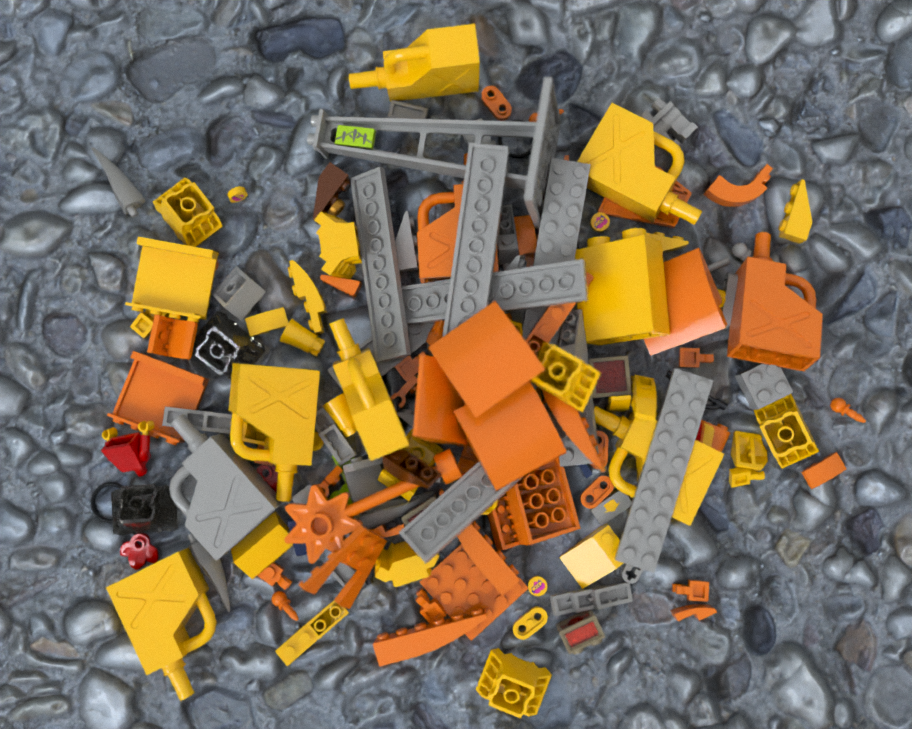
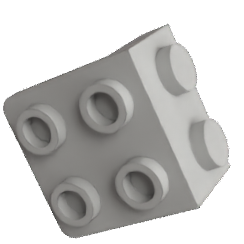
M369 456L365 460H362V457L350 459V464L343 465L350 498L353 503L386 488L384 484L377 480L382 471L380 466L383 463L382 457L370 461Z

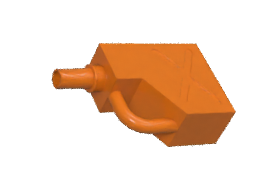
M468 153L463 155L464 165L467 163ZM464 180L461 184L453 185V192H439L429 195L418 208L417 240L421 283L451 279ZM455 203L453 209L429 224V211L432 207L438 204ZM497 247L493 272H499Z
M759 232L755 235L753 256L747 257L735 273L738 275V283L729 328L727 357L776 365L777 367L804 372L820 359L823 314L816 309V293L811 283L803 277L786 273V264L773 262L772 258H770L771 235L767 232ZM785 285L797 287L803 293L804 299Z

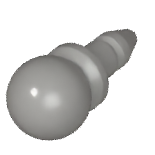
M736 243L732 248L733 255L741 258L742 261H745L747 257L753 256L751 254L752 250L748 249L744 243Z

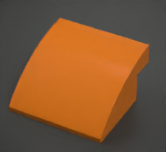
M700 247L663 262L670 335L644 339L650 356L722 330L727 326L720 308L722 303L721 296Z
M496 301L428 347L476 418L545 370Z
M420 355L413 436L433 444H454L459 447H470L466 435L454 414L455 410L466 405L465 401L435 357Z
M530 381L477 418L467 404L454 411L455 417L462 427L470 447L496 491L566 453L560 436Z
M559 457L521 478L498 499L497 507L487 515L496 550H506L518 545H532L581 529L564 467H560Z

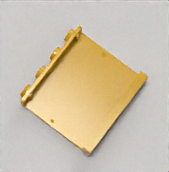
M138 237L137 244L142 246L134 293L132 303L125 302V305L132 306L131 310L139 312L149 309L150 314L162 316V312L169 313V317L180 319L181 315L187 316L188 321L198 323L199 319L206 320L219 253L204 248Z

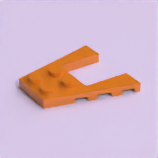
M678 181L674 183L672 192L678 194V198L687 203L692 193ZM604 197L597 212L605 213L607 216L675 228L679 217L671 213L666 215L660 211L653 223Z
M360 525L342 542L343 547L336 553H330L327 556L329 560L320 568L317 566L310 572L312 576L305 583L301 581L298 585L303 590L316 594L337 565L342 562L357 571L334 600L338 605L350 609L387 541L377 533Z

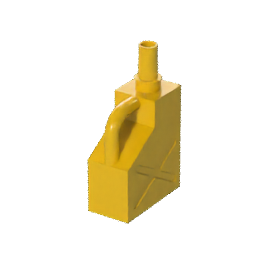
M475 24L427 29L407 48L383 51L384 67L376 66V70L349 74L351 89L378 87L380 90L387 88L390 102L392 100L404 101L479 92L480 61Z
M611 103L577 161L591 164L587 189L612 200L653 223L659 212L662 211L666 215L671 213L695 225L702 211L679 199V195L672 192L674 183L685 163L684 153L680 146L673 140L653 131L652 122ZM654 145L669 152L673 158L672 165L667 173L655 167Z
M344 318L330 323L329 325L339 347L337 353L340 356V360L333 362V368L342 386L351 416L370 461L408 446L409 443L370 348L360 350L359 343L355 344Z
M233 363L228 409L232 412L231 446L235 453L243 459L268 461L271 464H276L275 472H278L276 500L289 502L292 500L294 473H298V465L311 466L320 371ZM243 421L265 435L264 449L248 448L243 443Z
M594 406L595 423L612 431L613 436L619 437L615 444L617 449L609 466L610 480L620 492L633 498L637 487L622 478L620 469L627 453L635 456L637 482L639 481L657 421H641L634 416L633 412L630 413L629 418L624 417V415L619 417ZM695 440L671 518L686 525H691L724 456L723 453Z
M188 547L106 587L146 675L162 669L164 676L168 675L180 701L195 693L184 669L186 663H184L182 657L211 640L217 623L215 613L206 596L209 586ZM198 607L204 619V629L198 635L190 638L185 626Z

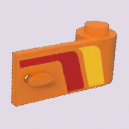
M701 419L695 440L722 453L731 433L728 432V428L724 425L717 424L715 426Z

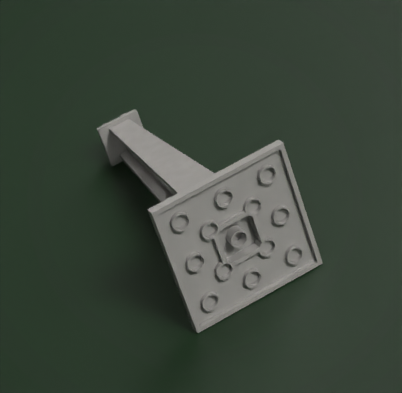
M544 77L537 122L330 117L324 109H319V115H312L311 126L316 127L315 134H308L307 142L308 145H313L314 151H318L326 159H329V153L465 178L466 165L424 158L428 134L476 136L475 143L478 144L482 143L484 136L534 139L528 175L507 173L505 186L525 190L524 202L535 229L539 231L551 158L556 156L561 119L553 78ZM338 125L373 128L376 130V134L379 131L420 133L417 155L410 156L376 150L374 148L372 150L335 145V142H332L333 131L337 129Z

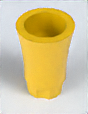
M293 318L287 324L280 338V342L296 347L316 357L326 342Z
M344 393L322 405L323 409L330 415L339 430H342L346 438L358 431Z

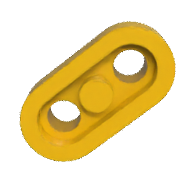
M535 606L518 618L512 628L514 635L518 639L524 640L542 628L548 620L545 609ZM536 613L541 614V617L539 619L534 618V615ZM524 625L526 626V629L524 631H520L519 626Z

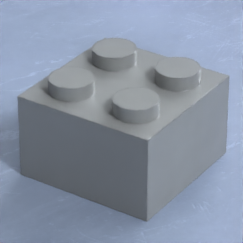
M759 363L734 375L751 410L760 409L793 393L781 367L776 365Z

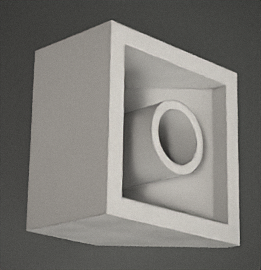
M236 266L212 295L225 309L242 320L250 313L251 308L262 299L266 291Z

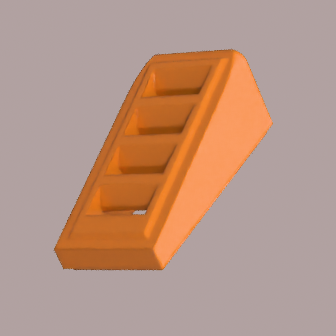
M329 275L320 276L322 282L353 297H357L362 287V283L358 280Z

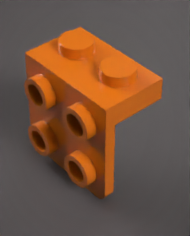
M154 315L147 352L166 357L191 359L198 323Z

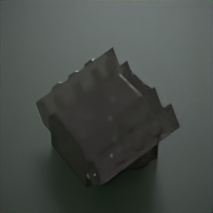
M216 311L196 335L193 347L196 351V357L219 376L225 375L230 380L233 363L254 365L266 351L263 344L255 341L254 336L250 337L249 333L239 327L237 322L228 319L227 314Z
M156 484L121 486V489L111 492L113 534L124 536L126 534L148 532H173L178 529L177 507L170 497L169 486H157Z

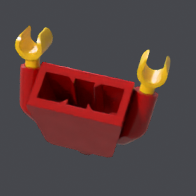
M142 421L138 424V429L142 432V435L137 432L117 436L118 432L115 427L104 430L102 438L107 440V442H105V446L101 451L108 461L112 462L121 472L134 471L138 477L145 475L148 472L145 465L151 458L150 435H148V431L154 429V422L147 421L146 423V421Z

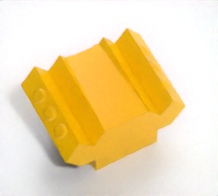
M185 177L153 201L156 210L161 213L164 221L169 224L177 238L184 245L196 247L222 227L219 217L214 212L213 205L196 183H192Z
M320 212L314 221L321 225L316 232L319 235L321 247L319 257L326 261L321 270L330 276L351 279L356 273V264L362 263L357 226L355 222L348 223L340 217Z
M543 342L537 358L545 370L531 379L530 383L559 398L576 410L583 412L601 373L559 347Z
M792 394L754 410L760 425L759 427L781 469L819 452Z
M406 541L396 544L391 542L388 550L383 549L375 562V577L384 582L392 580L394 587L429 577L432 572L431 567L435 566L439 553L425 564Z
M499 648L492 649L475 690L482 698L489 700L488 705L518 718H521L522 715L533 716L538 713L552 674L546 667L538 668L534 662H527L517 658L512 653L504 654Z

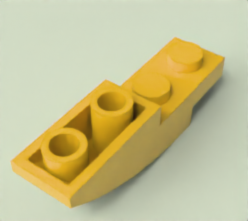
M290 260L288 273L290 278L294 279L295 285H292L293 293L300 300L306 299L304 306L306 312L310 313L311 319L308 320L310 330L314 331L317 335L325 333L320 315L327 313V309L321 293L311 277L294 260Z
M640 375L631 376V390L633 394L631 405L634 416L641 421H655L657 399L654 378Z
M333 600L277 648L275 652L286 666H289L349 612L345 607L338 605Z

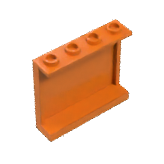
M133 351L130 358L134 359L114 411L113 413H108L107 416L112 417V421L124 425L125 422L130 424V428L139 431L138 424L140 422L146 421L147 423V421H153L154 429L148 431V435L154 438L164 437L167 443L173 445L184 443L185 440L174 427L162 426L165 406L198 410L209 379L143 353Z

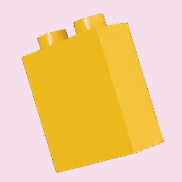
M643 228L624 230L622 232V240L610 242V237L607 236L587 239V247L577 249L574 259H584L586 272L594 276L587 287L588 301L577 302V309H581L583 314L586 344L600 346L670 335L662 241L647 236L646 229Z

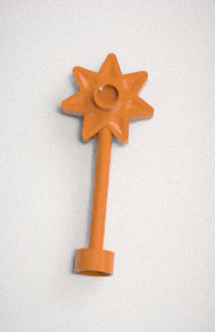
M450 448L433 456L436 462L433 468L442 474L446 485L462 477L460 468ZM400 481L347 505L350 498L348 492H343L329 500L318 484H314L310 487L307 504L289 503L286 505L285 510L297 525L285 537L284 541L287 544L306 543L308 561L310 564H314L325 549L336 553L344 546L342 542L345 540V535L363 525L361 520L353 516L419 486Z

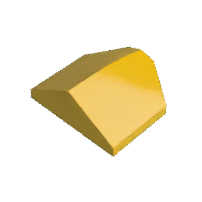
M734 431L730 455L735 467L762 470L768 462L767 450L762 442V436L760 434Z

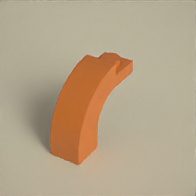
M766 164L751 183L744 186L733 185L719 175L703 195L722 206L738 207L746 205L766 191L767 187L765 184L770 179L771 175L769 173L773 168Z

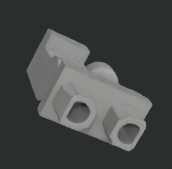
M658 98L651 106L657 113L654 117L647 110L640 116L653 123V131L671 139L667 134L669 131L676 138L673 141L678 145L682 144L698 128L693 122L690 123L674 107L671 101L667 104L661 98Z

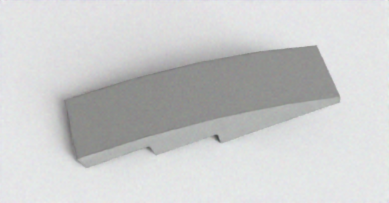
M318 396L315 429L341 466L357 454L343 432L339 430L330 415L323 409L322 405L324 404Z
M165 406L162 426L173 427L171 423L177 417L184 414L197 430L230 434L231 414Z
M627 582L550 595L554 616L571 612L579 613L592 609L599 610L633 602L630 583Z

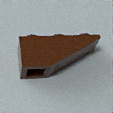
M329 162L318 178L313 220H315L320 212L328 214V210L339 199L341 192H345L350 186L349 175L331 162Z
M404 448L382 456L384 470L399 480L429 489L442 476L436 469Z

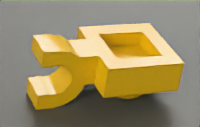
M742 467L729 469V484L731 488L748 485L750 480L765 479L764 471L757 472L760 470Z

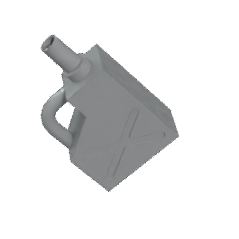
M182 414L171 425L189 445L187 449L192 454L182 462L183 466L172 477L169 486L170 497L187 517L184 526L217 561L265 520L283 501L276 500V492L246 459L235 453L231 442L223 433L208 438L206 433L201 434ZM192 474L197 480V485L192 502L190 503L183 495L181 487L184 480Z

